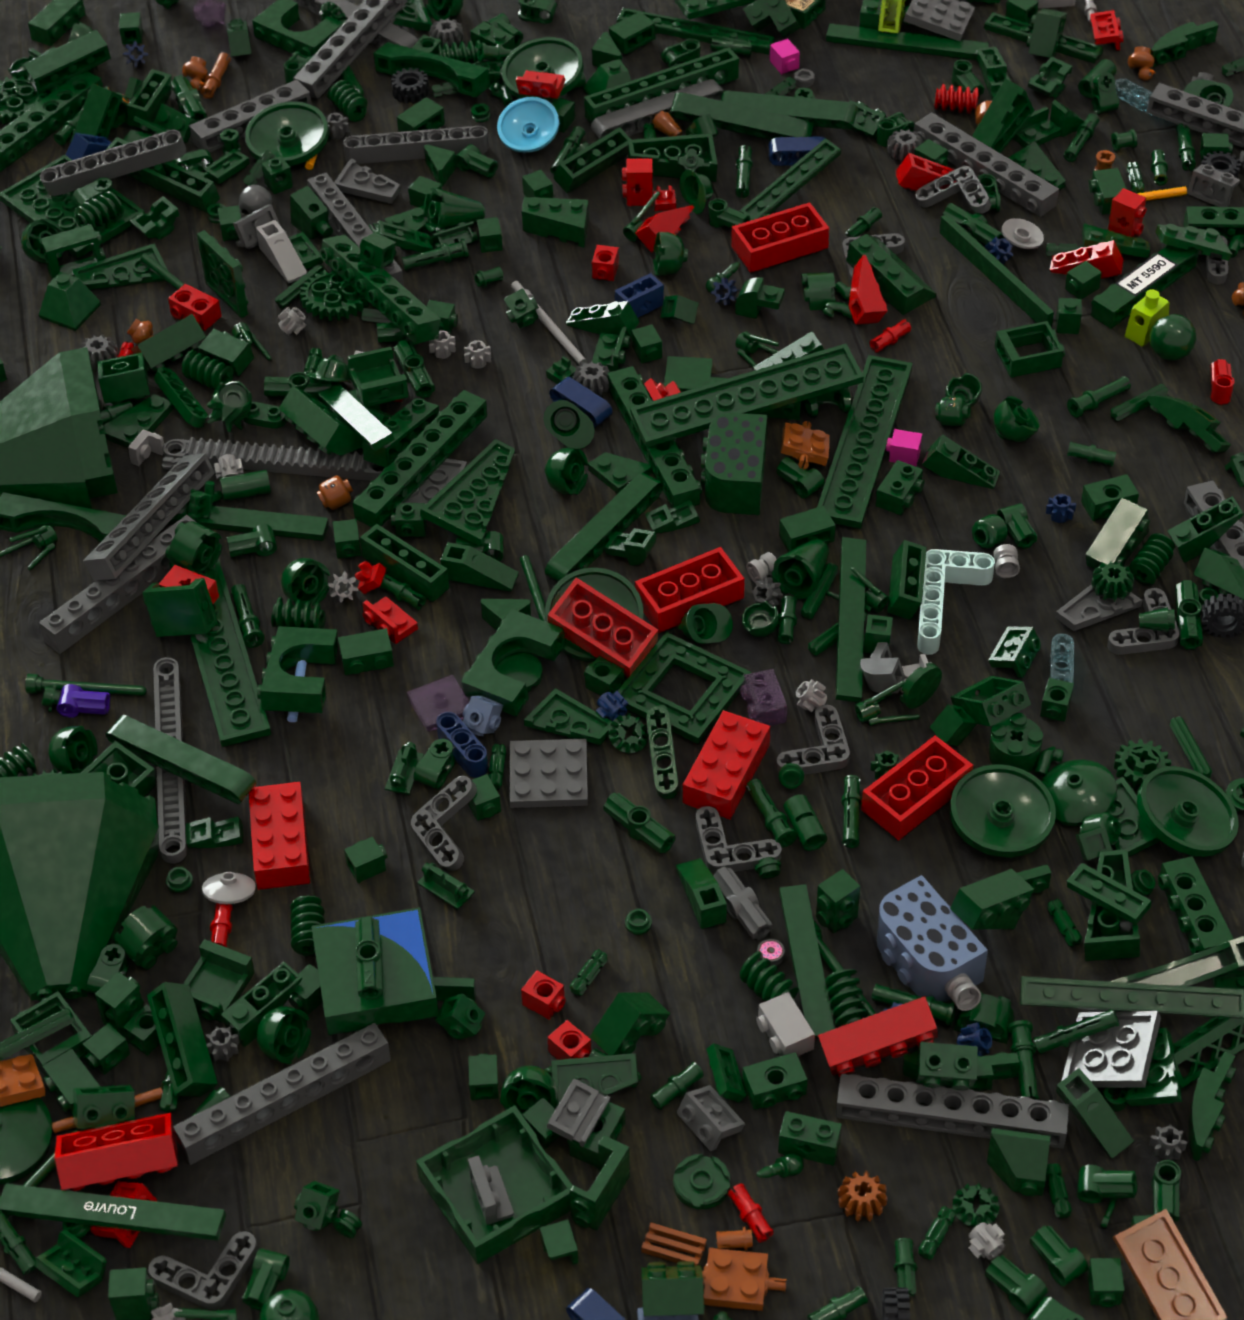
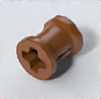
M1108 150L1099 151L1096 154L1097 166L1095 170L1112 169L1115 154Z

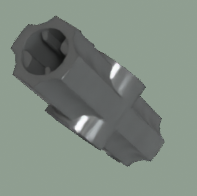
M722 867L718 869L713 876L720 886L727 903V912L734 920L738 919L752 939L761 940L772 931L773 925L759 907V901L754 891L750 887L745 888L731 868Z

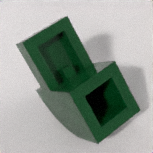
M761 277L747 280L743 284L736 300L735 315L757 319L761 307L779 310L784 298L785 289L763 285V278Z

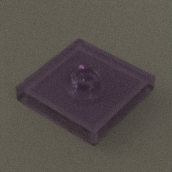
M453 674L407 692V698L427 732L437 729L436 719L441 713L453 712L460 719H463L464 708L469 704L467 697Z

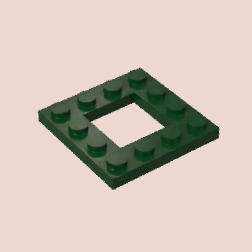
M666 632L618 689V692L628 702V705L625 706L627 710L645 719L651 708L656 706L664 707L669 713L672 732L699 744L717 722L722 711L729 707L751 679V672ZM674 664L713 682L690 711L652 693L653 689ZM656 716V724L661 726V716Z

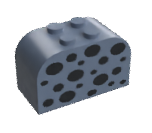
M922 875L893 890L883 898L879 910L878 949L885 963L889 966L891 965L897 971L901 982L905 985L908 984L917 996H934L935 1000L941 1002L951 1000L945 991V985L952 978L962 973L968 975L974 985L983 982L988 950Z

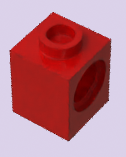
M597 245L592 260L593 279L614 281L619 265V247Z
M537 970L521 989L522 1005L549 1020L555 1012L562 1010L566 1002L564 985Z
M568 1020L547 1037L548 1052L557 1060L586 1058L591 1053V1039Z

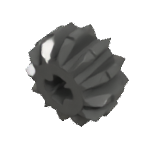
M449 18L447 20L440 19V22H434L433 26L430 27V37L440 39L442 48L445 43L451 48L453 42L459 47L460 42L463 41V28L461 23H457L456 20L451 21Z
M902 129L900 132L894 131L893 135L889 136L888 155L892 156L893 160H900V163L903 162L908 153L915 154V148L923 143L922 137L918 136L917 132H910V129L908 131Z
M103 334L100 337L94 335L91 339L85 338V342L80 344V348H88L91 366L94 371L98 369V361L113 359L118 356V348L115 342H113L111 337L105 338Z
M591 361L590 364L583 362L582 366L576 367L573 379L598 396L602 397L603 392H608L610 388L607 379V373H609L608 366H602L601 362L594 364Z

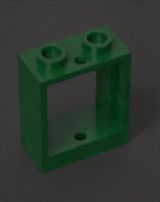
M91 224L41 238L48 273L52 280L60 272L73 276L72 269L106 259L103 249L99 247L102 244L99 231L95 232ZM91 243L94 256L59 266L56 253Z
M1048 321L996 331L995 350L1010 378L1062 366L1065 348L1063 344L1059 343L1056 331L1050 327ZM1042 342L1047 352L1019 357L1015 348Z
M989 676L950 697L953 705L962 706L977 724L992 726L1031 705L1023 681Z
M59 992L43 998L36 1005L19 1012L14 1018L10 1019L14 1034H17L65 1008H68L73 1013L75 1021L69 1027L75 1033L74 1036L43 1054L39 1052L34 1044L25 1048L28 1054H33L36 1065L44 1076L45 1073L42 1066L71 1048L80 1060L83 1059L85 1051L82 1044L91 1037V1034Z

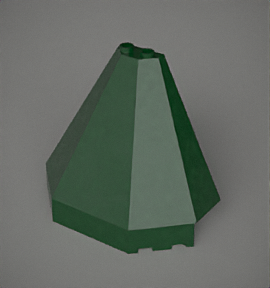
M87 347L59 352L0 401V496L2 493L17 494L92 509L90 498L118 493Z
M104 772L0 777V954L31 1000L41 1001L43 998L51 996L56 992H59L63 998L67 999L87 997V981L100 957L101 951L106 946L114 944L115 934L120 932L121 924L127 918L158 856L159 825H157L155 798L150 795L148 797L139 795L138 789L124 782L118 784L112 781L111 776Z

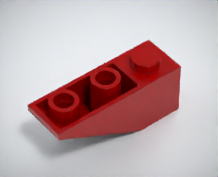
M690 205L657 213L646 219L635 234L652 253L654 251L656 234L658 232H669L676 235L681 230L679 228L680 225L689 220V214L694 206Z
M1113 240L1053 255L1050 266L1052 273L1067 274L1068 271L1087 261L1102 272L1101 279L1121 274L1123 258Z
M866 255L861 257L853 271L848 306L855 325L879 323L888 311L886 302L883 300L879 290V284L876 282L872 272V266L869 264Z

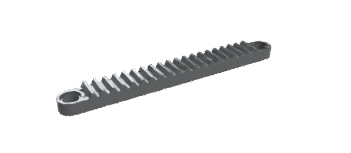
M191 437L190 440L172 439L163 446L164 456L174 457V459L177 457L182 458L186 455L206 453L212 467H214V463H219V457L232 454L236 457V460L241 459L243 470H267V472L321 477L337 475L344 479L374 481L382 473V471L377 472L374 470L376 467L382 466L364 460L363 454L359 455L357 451L353 454L347 453L339 456L335 453L329 455L319 448L317 451H314L311 447L308 450H305L303 447L295 449L294 446H290L287 449L284 445L278 448L275 444L268 447L266 443L262 446L254 443L251 446L248 442L241 445L239 441L232 444L230 440L223 443L220 439L217 442H214L212 439L205 442L203 438L196 441L194 437ZM174 449L181 450L179 453L176 454L170 453V451Z
M165 657L159 659L153 668L155 729L183 742L180 670L175 659ZM164 668L173 669V671L168 674L161 673V670ZM157 767L159 848L162 859L167 863L175 864L181 862L187 856L185 779ZM173 845L180 847L179 851L175 853L166 851Z

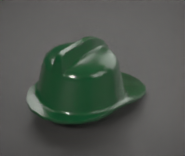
M1198 79L1190 82L1184 89V92L1229 107L1233 101L1234 94L1232 89L1227 84Z
M686 170L682 173L680 178L682 196L689 206H694L693 212L695 214H701L705 208L706 200L713 195L710 179L706 175L695 173L692 170Z
M337 355L321 359L316 371L307 374L308 377L314 379L351 383L349 381L348 365L344 363L342 357Z
M558 400L552 402L546 408L543 418L545 427L565 446L581 449L591 443L595 431L593 422L578 407L569 401Z
M697 604L692 606L683 615L678 629H682L685 637L691 641L701 644L724 641L730 636L733 621L727 608L721 604Z

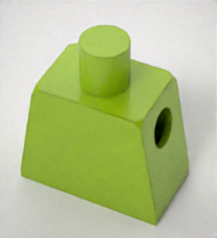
M882 0L878 31L899 33L902 25L905 0Z
M1148 290L1145 297L1133 306L1125 333L1126 338L1142 347L1150 341L1149 335L1155 322L1169 315L1168 300L1159 296L1160 294L1156 290Z

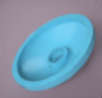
M525 97L512 102L502 111L497 123L498 134L503 144L511 150L523 153L534 152L544 148L554 139L559 129V117L556 109L551 103L538 97Z

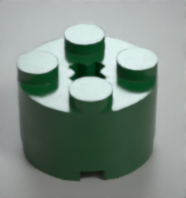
M190 521L186 524L181 522L175 529V536L171 545L165 551V557L169 558L173 565L204 576L205 573L203 571L207 568L212 569L219 559L222 550V544L219 543V539H222L221 535L195 521Z
M1015 713L994 724L991 729L989 759L992 765H1009L1027 772L1032 771L1036 767L1041 753L1043 733L1040 727L1022 713Z
M151 905L149 909L146 906H142L132 912L121 924L124 927L121 934L116 932L114 937L115 944L120 945L124 949L125 954L137 966L143 967L145 970H149L156 964L158 956L164 952L170 953L178 944V941L175 939L177 927L155 905Z

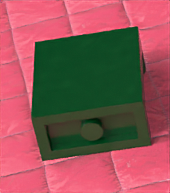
M392 347L347 357L349 375L364 407L408 398L407 378L405 374H400L395 364Z
M205 578L195 579L190 585L160 587L159 583H152L142 592L156 637L207 634L218 623Z
M204 939L199 946L201 957L183 984L190 986L198 1014L207 1020L214 1019L223 1023L221 1014L238 1000L255 973L253 961L250 956Z
M603 1135L598 1143L599 1175L589 1191H584L576 1186H572L570 1189L571 1218L583 1228L590 1227L596 1231L630 1177L629 1147Z

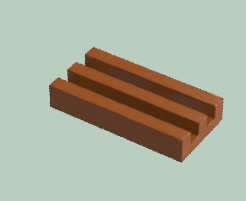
M650 1223L649 1232L646 1234L641 1250L642 1253L675 1263L692 1261L695 1262V1266H699L707 1239ZM651 1243L660 1244L678 1252L683 1251L693 1254L695 1258L651 1245Z

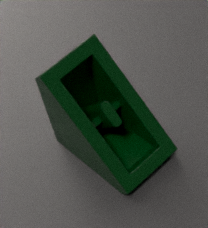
M604 32L592 48V65L596 67L618 59L622 62V54L608 32Z
M1054 100L1052 102L1050 120L1061 129L1060 136L1064 137L1077 131L1080 124L1084 123V120L1058 101Z
M425 145V163L436 182L444 186L456 169L455 152Z
M481 599L482 619L496 630L500 627L502 619L507 617L512 609L531 616L530 599Z

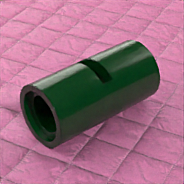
M1108 59L1101 60L1079 82L1078 89L1084 97L1092 98L1089 80L1093 74L1111 73L1113 76L1116 75L1117 68L1112 61Z
M267 470L220 478L224 501L271 493Z
M802 794L789 798L784 803L783 808L803 848L806 851H814L821 848L828 838L808 798Z

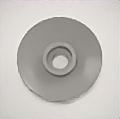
M1009 219L1002 226L1003 236L1017 247L1035 249L1043 243L1044 235L1035 224L1027 220Z
M233 872L214 875L208 878L202 885L204 897L219 904L243 902L252 897L256 890V885L252 878Z

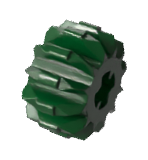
M1112 561L1109 564L1102 562L1093 572L1092 589H1095L1096 596L1103 595L1104 600L1107 598H1111L1114 602L1117 598L1124 600L1133 589L1134 574L1130 573V567H1122L1121 562L1119 564H1114Z

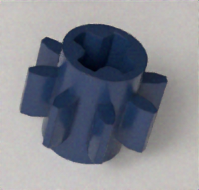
M134 41L132 47L126 45L125 48L128 52L122 54V56L128 59L126 64L131 62L134 64V68L137 67L139 62L144 65L145 60L142 58L148 56V53L143 51L145 45L137 46L136 41ZM134 50H136L137 54H140L137 59H134V55H130Z
M995 237L985 247L1003 265L1013 256V253L1010 252L1013 246L1006 238L998 239Z
M722 278V283H713L716 287L711 294H715L717 297L716 303H720L723 300L724 305H729L730 300H737L736 294L740 289L735 287V280H731L728 283L727 278ZM728 289V293L723 294V290Z
M1058 494L1054 498H1049L1045 513L1051 514V521L1065 523L1068 519H1073L1076 503H1071L1070 496Z
M618 691L614 695L611 692H606L597 701L599 708L596 712L602 718H608L613 721L619 715L624 716L627 714L625 706L628 705V702Z
M973 1023L960 1029L961 1034L957 1038L958 1045L978 1046V1056L989 1054L988 1049L992 1046V1036L986 1028L980 1029L979 1023Z

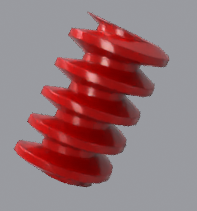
M942 84L941 88L936 90L934 109L938 110L941 104L942 110L946 111L950 105L951 112H954L958 106L959 112L962 113L966 107L967 113L970 114L973 108L975 110L977 108L978 88H975L973 93H971L970 87H967L965 92H962L961 86L958 87L957 91H954L953 85H950L949 89L946 90L945 84Z

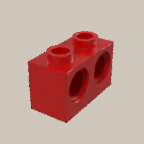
M184 284L168 298L172 316L182 320L193 314L203 331H206L222 317L218 299L187 284Z

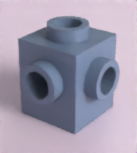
M471 696L469 704L466 705L463 711V723L470 728L469 730L473 734L478 736L494 733L501 722L500 713L503 704L484 696Z

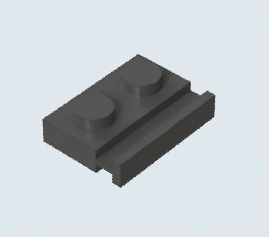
M573 1079L550 1118L547 1129L570 1141L574 1140L584 1147L606 1109L610 1097H605L599 1094L598 1090Z

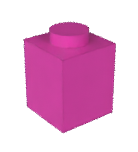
M789 39L770 45V62L780 74L799 69L800 52Z
M895 429L893 437L888 438L886 451L890 452L889 462L896 463L899 460L917 466L921 451L922 434Z

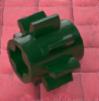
M888 750L880 754L876 753L875 761H871L870 771L875 772L874 779H879L900 763L899 755H895Z

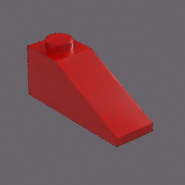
M908 153L897 168L896 175L900 186L917 191L924 185L954 171V169ZM945 184L940 189H947L950 184Z

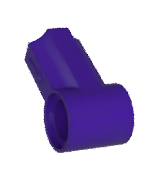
M67 684L62 688L56 710L60 715L68 718L76 717L79 713L106 715L110 709V694L107 692L84 691L77 685Z

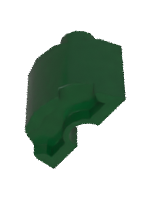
M1051 57L1046 63L1042 64L1039 75L1036 74L1035 77H1031L1028 82V88L1048 97L1053 96L1057 98L1066 87V84H1063L1067 74H1071L1072 65Z
M163 196L152 204L149 213L143 214L141 212L130 222L147 238L157 237L162 239L174 230L173 223L176 217H179V211L176 206Z
M833 273L801 274L802 287H806L804 288V301L809 303L810 310H823L827 302H836Z
M981 992V1000L975 1008L968 1011L959 1009L953 1030L961 1032V1028H965L969 1024L979 1023L980 1029L986 1028L991 1033L993 1041L1007 1044L1010 1035L1008 1025L1014 1021V1011L1011 1008L1012 1003L1008 998L994 997Z

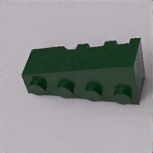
M712 133L628 140V159L652 158L653 176L681 178L682 173L686 169L679 164V158L684 157L689 149H695L699 158L704 160V165L699 167L695 173L704 174L710 181L717 182V159Z
M1127 850L1100 852L1097 871L1133 890ZM1092 901L1084 942L1085 961L1140 957L1138 923L1134 925Z

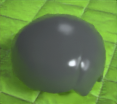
M256 184L244 188L239 197L240 210L243 211L245 209L249 214L268 204L272 205L271 193L264 187Z

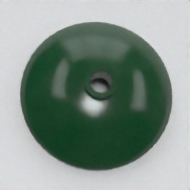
M1079 759L1061 763L1052 768L1041 781L1047 787L1054 800L1056 809L1055 822L1063 825L1081 826L1087 816L1109 812L1117 797V786L1112 773L1103 765L1090 760Z

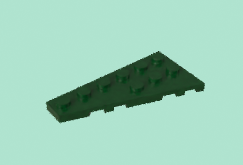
M495 439L421 508L420 516L481 547L513 460L515 448Z

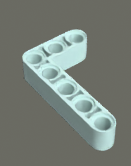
M931 549L926 552L917 642L920 652L931 655L939 650L944 582L969 585L990 584L993 579L995 560L991 555Z

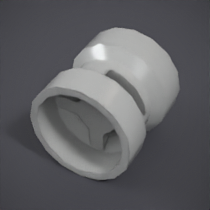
M1010 544L998 546L993 553L996 562V574L1002 578L1016 576L1020 572L1016 547Z
M767 552L761 555L759 560L754 559L748 562L746 568L750 578L756 583V581H764L768 576L772 577L773 564L777 560L772 553Z
M965 973L955 976L945 985L946 993L953 999V1002L960 1010H971L981 1000V992Z

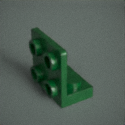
M162 103L154 122L136 116L133 119L140 124L139 128L148 132L152 131L154 135L169 130H177L180 132L184 143L188 142L191 135L189 125L197 121Z

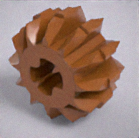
M855 1171L852 1174V1178L845 1176L843 1185L838 1188L840 1208H845L847 1217L855 1214L858 1222L861 1216H865L870 1222L873 1219V1214L880 1216L883 1207L887 1204L885 1184H880L879 1176L869 1178L868 1171L864 1173V1176H860Z

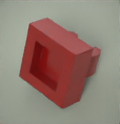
M657 186L656 191H653V196L656 192H660V195L654 202L655 211L676 209L675 190H673L672 186H668L669 190H661L660 186Z
M367 561L360 563L358 567L362 570L355 573V577L360 581L358 589L365 594L381 586L386 568L381 563L371 566Z

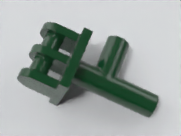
M206 481L204 492L191 489L188 516L190 518H210L212 503L223 498L221 491L214 492V482Z

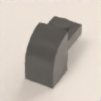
M878 642L870 658L861 659L860 665L867 685L876 693H881L905 679L899 658L892 657L887 642ZM900 688L892 693H899Z

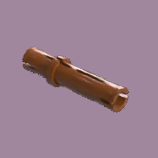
M222 52L218 55L210 74L205 78L201 95L206 99L212 98L217 87L219 88L221 85V78L231 61V57L227 58V53Z

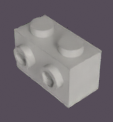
M789 992L759 1004L756 1021L761 1032H766L769 1036V1042L775 1054L779 1053L780 1056L796 1052L797 1056H800L814 1049L815 1033Z

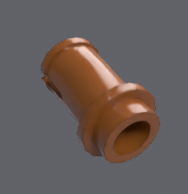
M742 1227L743 1230L716 1231L718 1249L744 1248V1251H747V1248L753 1247L752 1229L746 1230L745 1227Z

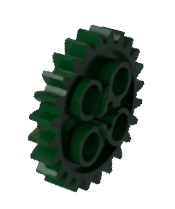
M13 76L10 80L8 77H5V81L0 80V121H2V124H6L7 121L11 123L47 97L46 91L38 94L29 79L25 80L24 76H21L19 79Z
M333 269L331 273H327L324 270L323 275L316 273L315 278L309 277L308 282L303 283L304 287L300 288L302 307L306 308L307 313L312 312L313 317L320 315L321 320L324 317H328V320L331 321L333 317H336L340 321L342 316L349 319L350 314L357 316V311L362 312L364 307H369V301Z

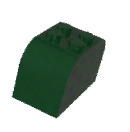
M726 413L716 417L711 422L708 438L704 437L703 452H706V454L701 456V468H705V471H701V485H705V500L712 509L722 513L760 515L766 454L767 415Z

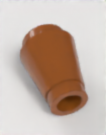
M660 111L652 121L655 125L654 128L668 137L681 136L683 134V131L669 112Z

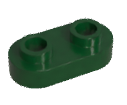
M252 402L249 413L243 419L247 424L272 429L284 426L287 420L284 419L285 414L278 409L279 406Z

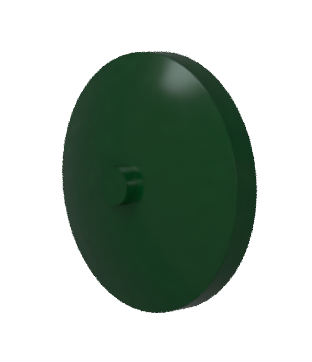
M556 37L537 38L521 44L507 56L502 67V78L508 92L518 99L538 97L549 101L555 98L519 94L515 81L518 76L523 77L526 70L564 75L566 81L559 94L560 97L573 89L581 79L584 70L583 59L579 49L565 39Z
M283 102L265 108L252 118L245 131L247 148L256 160L262 159L261 155L264 151L269 150L276 157L281 156L289 166L301 164L316 156L324 148L329 137V128L324 114L316 107L302 102Z
M584 568L566 575L553 587L545 606V622H548L547 615L577 577L642 620L644 612L642 600L633 584L617 572L604 568ZM565 638L566 645L562 652L568 656L585 662H594L597 659Z
M999 764L982 766L964 775L953 790L949 808L952 824L959 836L976 850L996 857H1018L1035 851L1049 838L1056 818L1055 803L1052 795L1038 778L1023 769Z
M1167 766L1152 771L1139 787L1137 793L1139 813L1149 830L1169 847L1188 855L1208 857L1223 852L1234 840L1239 826L1236 809L1227 794L1206 776L1188 768Z
M40 1097L0 1107V1185L12 1183L30 1174L41 1164L50 1149L52 1142V1120L47 1106Z

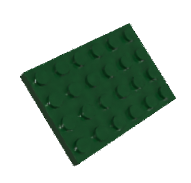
M66 154L0 192V201L30 223L40 219H49L59 225L62 232L79 228L74 213L75 208L78 206L72 200L73 193L76 190L58 196H50L40 179V174L43 170L72 161ZM111 188L112 192L120 200L124 213L121 215L117 212L116 218L110 216L109 222L104 221L102 218L103 225L101 226L95 222L96 229L94 231H99L102 244L131 227L133 224L130 220L141 212L145 214L143 209L113 188ZM90 243L67 251L80 258L90 252L92 246Z

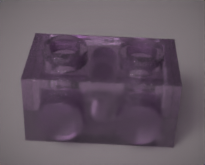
M769 669L745 674L744 685L740 686L743 700L748 701L747 710L750 719L769 726L786 723L787 704L774 670Z

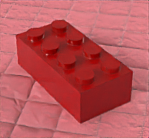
M809 202L732 226L731 247L751 273L827 249L829 247V227Z
M721 547L635 581V588L642 600L643 613L651 624L658 629V633L680 625L683 615L694 605L716 603L726 606L744 598L745 578Z
M577 577L547 615L548 623L563 628L565 638L594 657L598 658L600 656L624 669V676L627 678L658 641V629Z
M723 710L683 783V804L698 809L710 806L718 811L719 816L731 820L746 791L747 783L752 780L770 746V726Z
M935 735L863 790L861 810L897 840H900L951 800L956 784L964 775L973 770V764Z
M292 782L254 787L249 792L253 865L257 889L310 884L301 783Z
M924 996L819 1034L818 1037L832 1075L838 1074L841 1077V1074H853L855 1072L854 1068L865 1065L866 1068L876 1066L882 1062L881 1058L890 1055L892 1058L901 1057L908 1053L907 1049L917 1045L919 1047L920 1042L935 1043L934 1039L938 1038V1031Z
M171 1113L57 1136L55 1163L61 1190L69 1189L76 1191L94 1183L105 1185L112 1183L118 1178L127 1177L134 1179L141 1177L147 1172L156 1171L163 1173L178 1166L177 1141Z

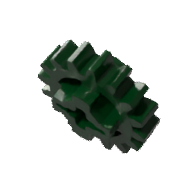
M1139 739L1138 744L1129 740L1128 747L1122 744L1120 751H1116L1113 766L1117 770L1116 776L1124 777L1127 783L1131 782L1133 789L1137 785H1141L1152 771L1171 766V760L1167 759L1169 753L1161 752V745L1152 746L1153 741L1151 740L1147 744H1144L1142 739Z

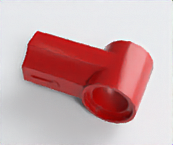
M1217 359L1216 362L1210 365L1212 386L1210 398L1214 403L1223 405L1231 401L1235 380L1232 377L1231 364H1228L1226 360Z

